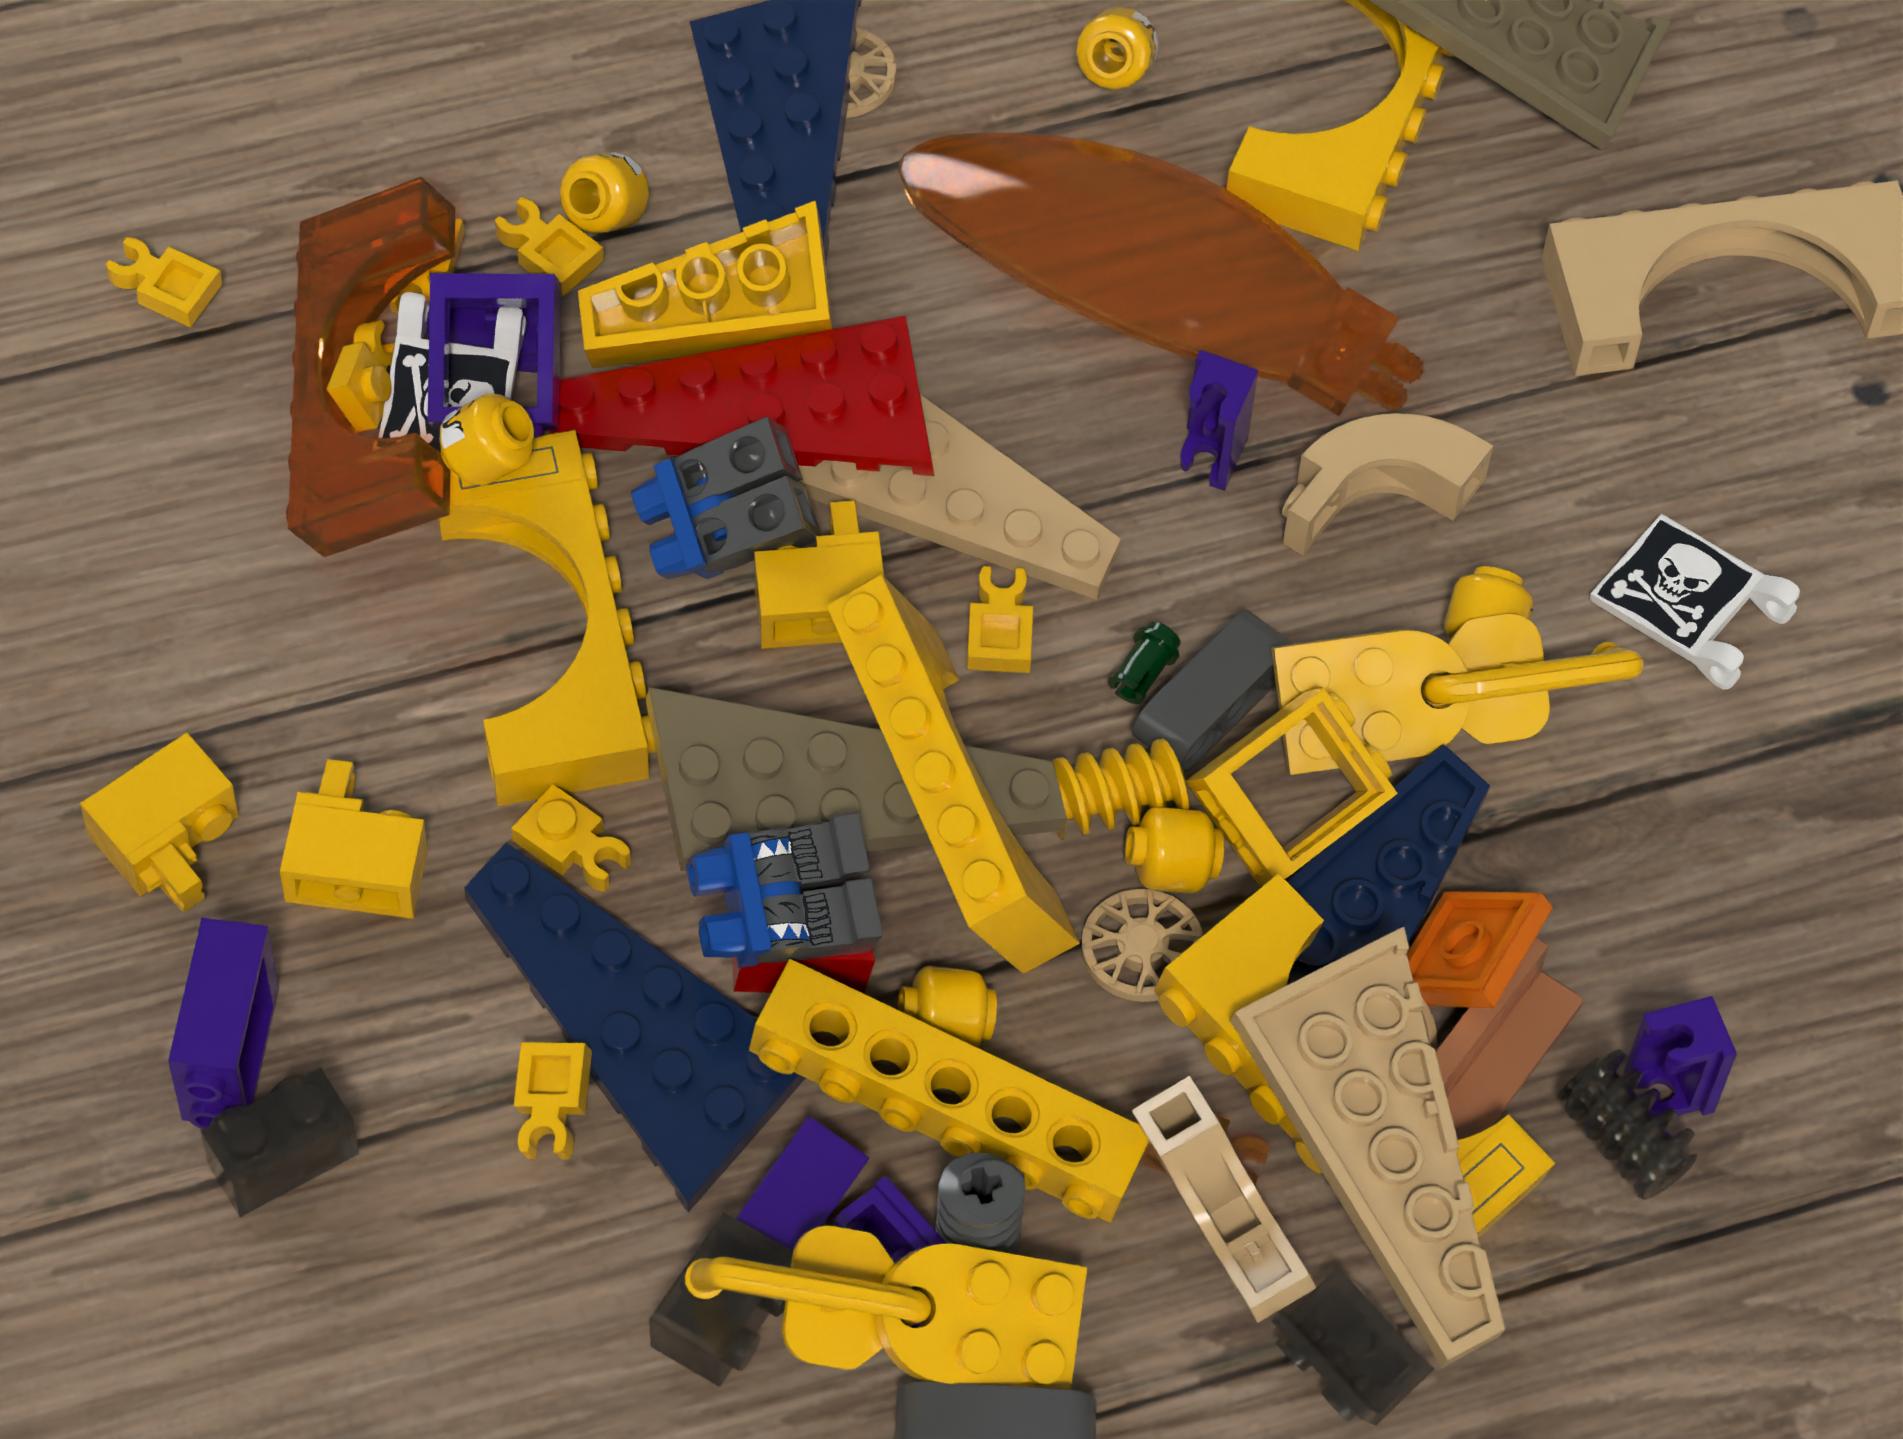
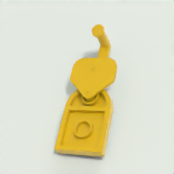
M1513 613L1468 619L1460 626L1448 643L1422 631L1399 629L1271 647L1279 710L1305 691L1325 688L1328 694H1337L1347 704L1355 718V724L1351 726L1365 747L1368 745L1374 747L1384 757L1386 762L1431 754L1441 745H1447L1461 729L1484 744L1530 738L1537 734L1548 720L1550 712L1549 690L1633 679L1641 674L1644 665L1642 657L1637 652L1621 648L1613 642H1603L1597 645L1590 655L1544 661L1542 640L1537 627L1526 617ZM1303 719L1282 735L1288 774L1295 775L1339 768L1306 719Z
M820 1226L807 1231L797 1241L792 1254L791 1268L731 1257L700 1258L687 1268L685 1284L688 1291L700 1299H711L722 1290L785 1300L782 1322L784 1343L794 1357L808 1364L843 1370L855 1369L884 1348L890 1359L901 1370L925 1382L1071 1390L1087 1267L959 1244H937L923 1247L908 1253L894 1263L879 1240L871 1233L835 1226ZM924 1321V1322H923L919 1327H917V1328H912V1327H911V1326L914 1325V1324H918V1323Z

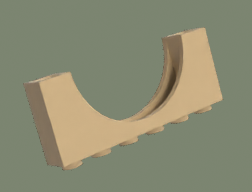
M1898 181L1882 183L1859 182L1849 187L1825 190L1802 189L1793 194L1761 198L1745 196L1735 201L1704 205L1688 203L1672 209L1648 212L1632 210L1616 216L1592 219L1575 217L1559 223L1549 224L1542 254V263L1575 376L1633 369L1642 338L1639 307L1646 296L1659 282L1678 269L1698 261L1721 256H1754L1794 266L1811 274L1836 292L1856 316L1866 339L1903 334V195Z

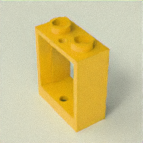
M1325 688L1303 692L1186 780L1190 789L1218 829L1222 830L1223 836L1258 886H1264L1278 873L1286 879L1398 794L1388 780L1392 776V772L1384 757L1374 747L1370 745L1364 746L1351 727L1355 724V718L1347 704L1337 694H1328ZM1303 719H1306L1356 793L1282 848L1231 774Z

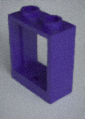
M430 273L427 422L435 430H440L445 417L460 408L448 407L450 307L539 308L537 407L523 408L532 420L534 438L543 436V431H559L561 282L556 275Z
M201 918L168 1063L182 1120L190 1121L194 1126L204 1130L223 1131L228 1127L248 1129L279 992L268 926Z

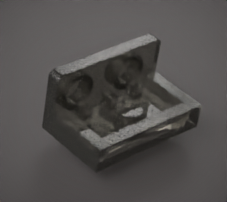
M1337 1267L1291 1313L1288 1314L1280 1310L1271 1318L1274 1325L1283 1333L1276 1341L1279 1348L1302 1371L1305 1372L1312 1365L1328 1383L1321 1391L1322 1395L1348 1422L1357 1415L1361 1420L1377 1425L1435 1369L1350 1275L1340 1267Z

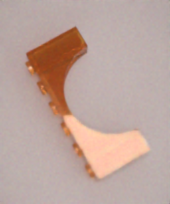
M422 176L300 221L299 249L296 252L298 281L297 299L294 302L296 332L295 349L292 353L294 383L293 400L290 404L292 434L291 452L288 455L290 486L286 519L288 530L324 558L450 515L451 470L445 465L441 453L416 432L393 438H369L358 435L357 431L326 390L343 346L354 344L356 328L360 324L376 321L389 303L412 281L436 265L455 257L456 207Z

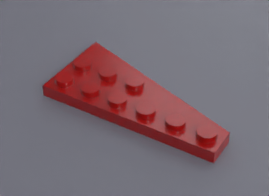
M906 316L561 379L559 431H550V434L575 430L579 448L626 452L633 445L664 447L666 455L680 456L764 417H769L787 429L798 465L816 467L823 460L852 462L856 464L857 470L880 472L881 465L912 467L913 475L935 476Z

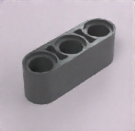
M1241 611L1147 703L1133 725L1132 735L1150 749L1153 741L1165 739L1178 757L1183 772L1186 773L1197 765L1276 686L1271 647L1293 643L1251 611Z
M914 1382L900 1387L897 1391L895 1439H1096L1097 1402L1094 1397L1087 1393L1068 1389Z

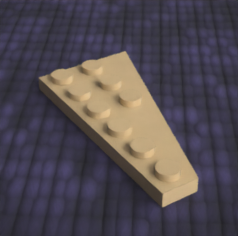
M921 394L935 476L913 475L912 467L881 465L880 472L857 470L856 464L852 462L823 460L816 467L799 465L803 480L798 483L806 487L810 499L829 506L830 502L855 500L858 516L1016 571V568H1023L1027 576L1098 600L1120 551V537Z

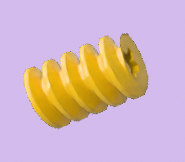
M1163 738L1152 742L1149 756L1144 747L1139 743L1131 744L1127 747L1125 760L1122 759L1116 749H1105L1102 752L1100 766L1093 755L1088 752L1078 755L1075 771L1064 757L1053 760L1067 817L1062 831H1056L1060 840L1065 838L1067 820L1074 819L1081 834L1086 836L1090 834L1093 815L1099 814L1107 831H1112L1115 829L1117 811L1124 810L1133 827L1140 825L1142 806L1149 805L1150 809L1152 807H1167V802L1174 801L1178 809L1189 810L1188 790L1182 766L1170 744Z

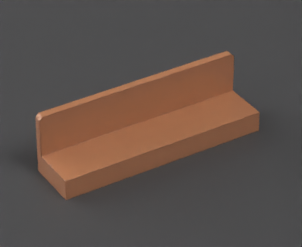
M1537 937L1534 939L1495 1007H1469L1436 1051L1457 1140L1478 1134L1494 1125L1582 1006L1583 999L1580 995L1542 972L1549 945Z

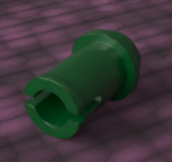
M1151 622L1147 627L1138 628L1133 636L1135 645L1117 671L1112 673L1108 680V685L1111 689H1116L1119 683H1122L1115 694L1131 704H1141L1146 697V693L1164 667L1175 664L1180 656L1178 648L1181 645L1179 637L1169 627L1158 622Z

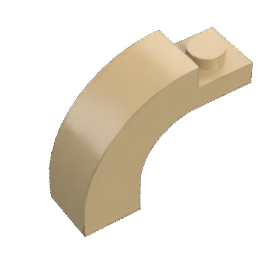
M1379 414L1363 417L1336 427L1320 437L1301 455L1296 487L1289 495L1282 509V515L1287 518L1283 544L1304 556L1345 505L1359 497L1374 493H1395L1411 497L1454 521L1486 480L1493 445L1457 425L1415 414Z
M1190 1076L1132 1109L1136 1120L1178 1194L1257 1323L1316 1289L1310 1274L1267 1208L1235 1153L1220 1122Z

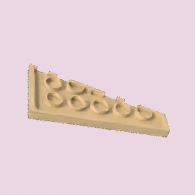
M1402 927L1235 1011L1230 1022L1441 1368L1497 1339L1505 1330L1486 1251L1480 1248L1471 1212L1474 1208L1469 1183H1464L1456 1152L1459 1149V1144L1435 1048L1429 1045L1421 1013L1424 1004L1419 984L1413 981L1407 957L1409 945L1405 929Z

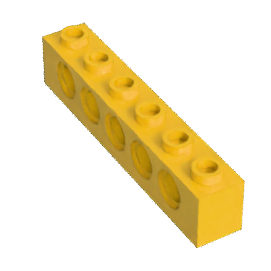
M789 959L755 1023L749 1051L757 1054L759 1059L770 1069L782 1074L796 1073L819 1084L820 1089L825 1094L843 1103H853L855 1101L878 1112L887 1124L904 1132L916 1130L940 1142L945 1151L956 1158L968 1153H989L1003 1158L1006 1162L1013 1164L1024 1175L1026 1190H1035L1037 1188L1062 1200L1063 1205L1069 1211L1083 1218H1100L1106 1222H1112L1149 1143L1139 1124L792 959ZM820 1031L830 1032L840 1039L841 1044L837 1046L821 1045L814 1040L812 1034ZM877 1060L891 1061L900 1068L902 1073L897 1075L882 1074L874 1068L872 1062ZM941 1088L952 1090L959 1095L962 1102L958 1104L943 1103L934 1096L932 1091ZM999 1117L1013 1119L1021 1126L1023 1131L1019 1133L1004 1132L995 1125L993 1119ZM1058 1146L1071 1147L1080 1153L1083 1161L1076 1163L1067 1162L1056 1154L1054 1148Z

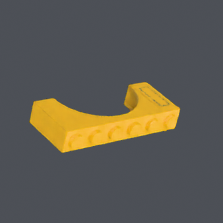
M1343 0L1367 16L1387 39L1394 53L1399 71V79L1394 88L1377 107L1351 123L1330 130L1291 134L1265 131L1249 126L1229 169L1224 206L1359 251L1367 230L1378 232L1389 200V198L1383 196L1386 186L1389 185L1396 188L1401 180L1408 157L1407 153L1402 152L1406 141L1416 144L1420 136L1427 110L1421 108L1424 99L1435 100L1445 73V66L1439 65L1443 55L1449 57L1454 55L1369 0Z
M575 430L538 436V438L533 439L532 453L524 466L484 486L472 485L459 478L445 465L441 453L427 455L431 492L441 540H491L520 548L535 555L549 564L567 581L577 595L587 619L582 645L574 661L556 684L544 694L517 710L483 720L486 754L497 806L539 799L552 784L569 794L649 779L648 754L656 753L649 715L641 716L637 701L646 699L644 676L640 661L629 663L625 647L634 645L633 630L628 608L616 610L613 594L622 592L621 579L616 556L604 557L601 542L609 541L610 534L604 504L592 505L589 490L598 489L592 453H580Z
M882 574L826 605L968 927L1022 974L1080 944L1056 890L1038 871L1009 829L984 786L962 742L943 690L960 679L937 629Z
M1278 873L1167 965L1154 992L1159 996L1160 1007L1166 1016L1177 1026H1187L1204 1044V1052L1211 1064L1226 1076L1233 1075L1250 1093V1102L1256 1112L1272 1125L1279 1124L1295 1141L1296 1151L1302 1161L1314 1172L1323 1174L1230 1022L1235 1011L1287 986L1293 963L1311 945L1324 922L1319 914ZM1509 1114L1488 1129L1458 1140L1459 1149L1456 1152L1464 1183H1469L1474 1208L1471 1212L1478 1239L1533 1191L1555 1165V1162Z

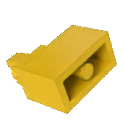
M855 500L830 502L831 514L829 515L831 535L816 536V547L798 548L790 545L775 550L754 552V586L761 649L842 643L826 605L881 574L884 576L879 531L859 533Z
M187 732L80 803L87 835L136 893L141 897L145 893H150L159 887L183 913L205 899V895L201 891L203 887L202 882L190 867V865L198 861L192 848L202 841L208 842L218 838L229 828L232 821L239 817L233 784Z
M327 759L319 793L297 792L280 867L285 902L414 919L428 853L424 819L412 818L404 812L386 810L379 814L364 812V799L352 798L356 782L355 774L353 773V762Z

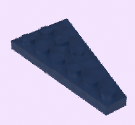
M768 0L690 21L741 232H744V227L765 219L767 222L794 213L797 207L816 200L826 265L829 248L827 233L831 207H834L836 166L837 161H840L850 91L849 69L852 51H855L857 38L855 24L857 9L861 7V0Z
M1444 744L1394 787L1398 793L1320 852L1287 881L1324 920L1311 945L1293 963L1287 985L1402 927L1405 929L1408 945L1410 944L1483 805L1490 785Z
M505 843L464 887L465 899L505 956L513 960L530 984V991L543 1009L547 1008L562 1029V1036L566 1042L585 1043L592 1050L590 1076L617 1114L623 1115L642 1142L644 1152L655 1167H660L675 1188L676 1197L689 1213L806 1078L796 1073L782 1074L767 1067L757 1054L749 1051L757 1021L755 1017L514 847Z

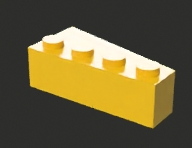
M816 200L797 207L794 213L767 222L765 219L744 227V232L709 245L708 242H704L685 250V254L656 265L652 262L578 290L584 351L591 367L600 368L679 358L833 329L821 223Z

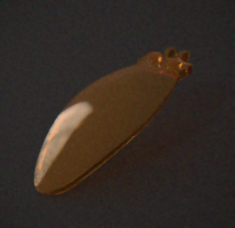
M986 132L948 135L926 141L907 151L899 162V173L910 202L924 217L953 239L1007 275L1054 302L1099 324L1147 344L1196 360L1199 351L1202 350L1258 369L1259 378L1287 382L1289 387L1339 417L1354 392L1375 404H1380L1381 407L1387 410L1391 409L1394 411L1402 408L1408 399L1407 389L1398 380L1411 384V382L1416 380L1419 381L1425 371L1423 370L1424 362L1415 353L1409 352L1407 348L1399 343H1385L1397 324L1399 317L1349 287L1344 291L1332 275L1306 248L1254 206L1227 189L1177 165L1129 149L1083 139L1041 134ZM1371 365H1374L1382 371L1368 369ZM1392 376L1397 377V380H1393Z

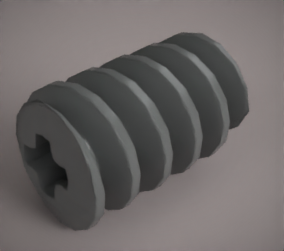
M968 1153L954 1159L943 1170L938 1184L939 1193L937 1196L938 1205L935 1231L947 1244H959L1017 1255L1020 1247L1019 1240L1021 1238L1024 1195L1026 1192L1024 1175L1013 1164L989 1153Z

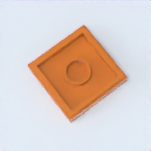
M1445 891L1407 952L1414 983L1418 982L1421 996L1427 1005L1494 1008L1553 909L1542 892Z

